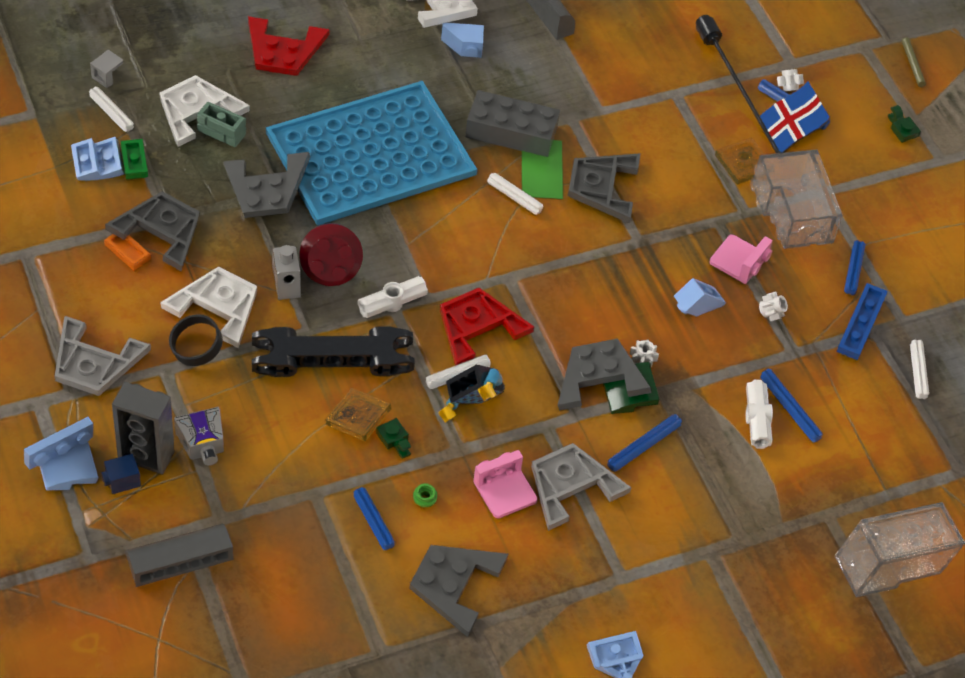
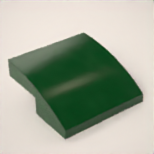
M649 362L635 363V365L649 384L651 393L628 397L625 379L603 384L611 414L634 412L635 407L658 405L660 399Z

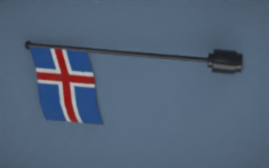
M702 15L696 20V30L705 45H715L776 152L777 159H782L783 153L791 146L819 130L828 122L830 117L809 81L796 92L776 102L759 116L718 44L722 37V32L714 18L709 15Z

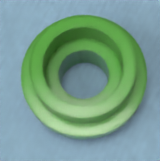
M421 484L414 490L413 500L421 507H430L437 501V491L430 484Z

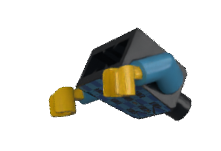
M476 364L447 380L449 399L446 402L447 406L438 412L442 420L446 423L455 417L456 413L453 410L460 403L480 404L502 394L505 390V385L502 382L503 378L498 369Z

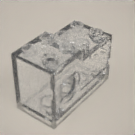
M818 149L760 155L758 163L754 167L755 174L754 178L751 179V189L755 191L756 203L758 208H761L763 216H770L771 222L775 223L777 239L781 240L783 249L810 246V244L823 245L834 243L843 215Z
M943 502L861 519L836 553L835 558L857 598L895 589L900 583L941 574L965 545V541Z

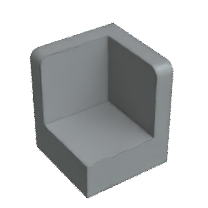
M107 50L90 63L92 79L106 88L110 87L113 84L112 72L123 64V59Z

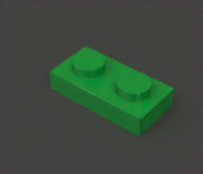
M143 139L121 141L126 180L148 177Z

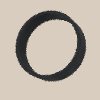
M201 314L190 315L181 319L173 327L169 336V346L173 354L181 363L188 366H200L210 362L217 356L223 343L221 331L215 321ZM203 323L211 325L216 329L215 342L204 354L196 357H184L176 352V341L182 331L189 326Z

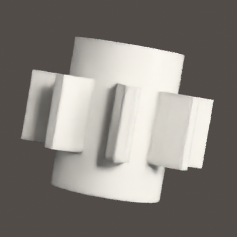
M797 69L783 70L782 76L777 77L778 87L782 86L783 91L799 90V85L804 84L803 74H798Z
M777 292L762 296L763 301L760 302L759 309L764 317H769L770 321H774L785 316L784 312L787 311L788 305L784 296H777Z
M637 340L636 346H632L630 350L634 363L649 362L650 368L653 361L657 362L659 353L656 352L657 345H653L649 340Z

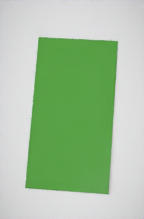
M553 140L548 157L522 151V191L536 198L563 199L562 141Z

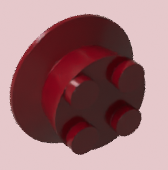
M328 223L315 227L304 237L300 246L299 259L304 272L311 280L325 286H338L350 281L358 273L363 261V249L360 240L349 228L340 224Z

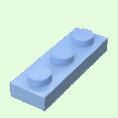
M86 417L25 448V465L29 470L36 466H42L48 460L67 453L77 445L87 443L93 438V422L89 417Z

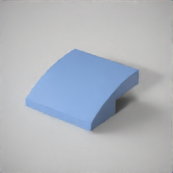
M116 137L94 143L92 138L71 145L78 180H100L124 175L119 143Z
M88 442L79 444L67 453L58 455L40 466L46 490H70L72 484H96L99 478Z

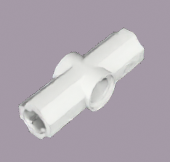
M419 276L402 283H387L383 290L358 299L360 313L363 317L369 318L384 311L396 312L402 308V304L427 295L428 289L424 279Z
M753 380L747 383L746 423L750 426L751 445L755 446L756 449H764L772 444L771 423L773 408L772 404H769L767 384L762 380Z

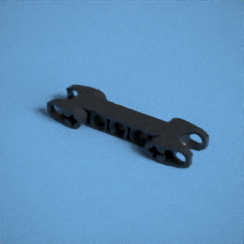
M379 326L369 330V336H297L296 330L290 327L263 329L252 333V346L269 350L270 353L252 359V372L273 377H291L297 373L298 367H370V372L375 376L404 374L414 370L415 358L410 355L399 354L395 350L413 345V332L390 326Z

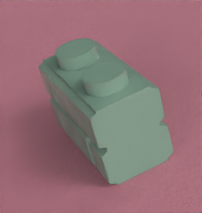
M206 102L197 114V130L228 145L236 147L246 135V118L211 102Z

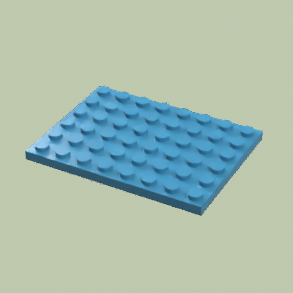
M423 81L266 127V135L286 171L287 154L310 153L311 158L297 191L317 226L477 175L476 166Z

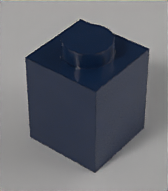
M133 454L104 461L105 471L101 472L104 485L110 486L112 494L141 487L140 472Z

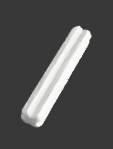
M95 86L93 89H90V97L124 132H129L134 128V123L99 87Z
M497 173L490 174L487 180L488 184L533 214L541 213L543 209L542 203Z
M912 340L910 350L915 394L918 399H926L929 395L924 344L922 340Z
M482 355L426 377V384L429 389L445 385L447 380L476 364L490 367V359L487 355Z

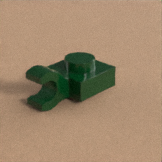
M899 105L891 107L893 113L888 114L889 120L893 122L891 129L901 143L919 137L920 129L910 117L904 118L901 107Z
M397 418L376 427V434L387 449L395 447L402 459L411 455L408 450L411 448L408 442L409 434Z

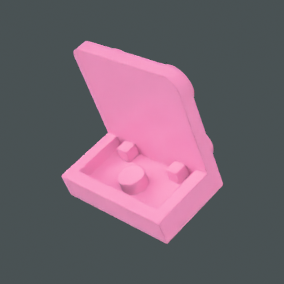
M729 235L710 258V264L747 284L753 275H757L763 262H767L772 254L770 248L773 240L765 236L755 247L735 235Z
M519 450L511 453L506 452L496 459L483 461L475 467L473 482L495 518L504 517L537 502L536 494L521 471L523 456Z

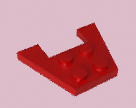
M248 16L255 69L297 76L327 39L330 29L309 26L305 40L266 34L268 19Z
M476 288L440 304V313L455 366L476 357V353L467 340L500 325L504 326L514 341L534 332L532 324L481 288Z

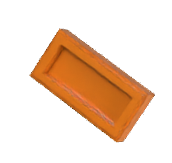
M112 234L104 240V245L133 271L151 260V254L130 235L123 240Z

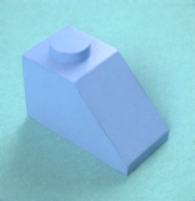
M443 23L441 40L460 56L482 58L484 25Z
M694 278L674 295L678 302L677 307L684 314L688 313L696 317L726 304L715 287Z

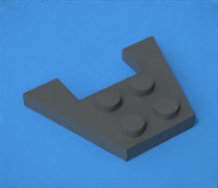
M310 153L287 154V172L247 177L244 159L223 162L244 217L289 213L311 158Z
M641 153L574 158L568 196L630 223L633 202L612 199L616 171L637 175Z
M162 191L106 223L105 230L125 240L136 226L143 228L172 244L163 255V261L182 271L197 227L200 211Z
M618 338L572 347L558 408L560 411L582 406L579 388L625 379L628 397L651 393V388Z
M430 545L410 583V590L465 636L469 637L478 619L479 612L457 603L475 568L499 577L508 559V554Z

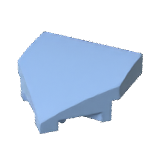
M636 631L587 643L594 668L614 678H632L644 656Z

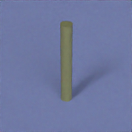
M908 37L903 38L902 44L918 87H923L926 85L910 39Z

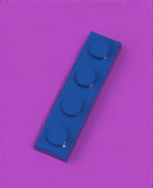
M868 283L866 284L838 346V353L856 360L859 359L888 291Z

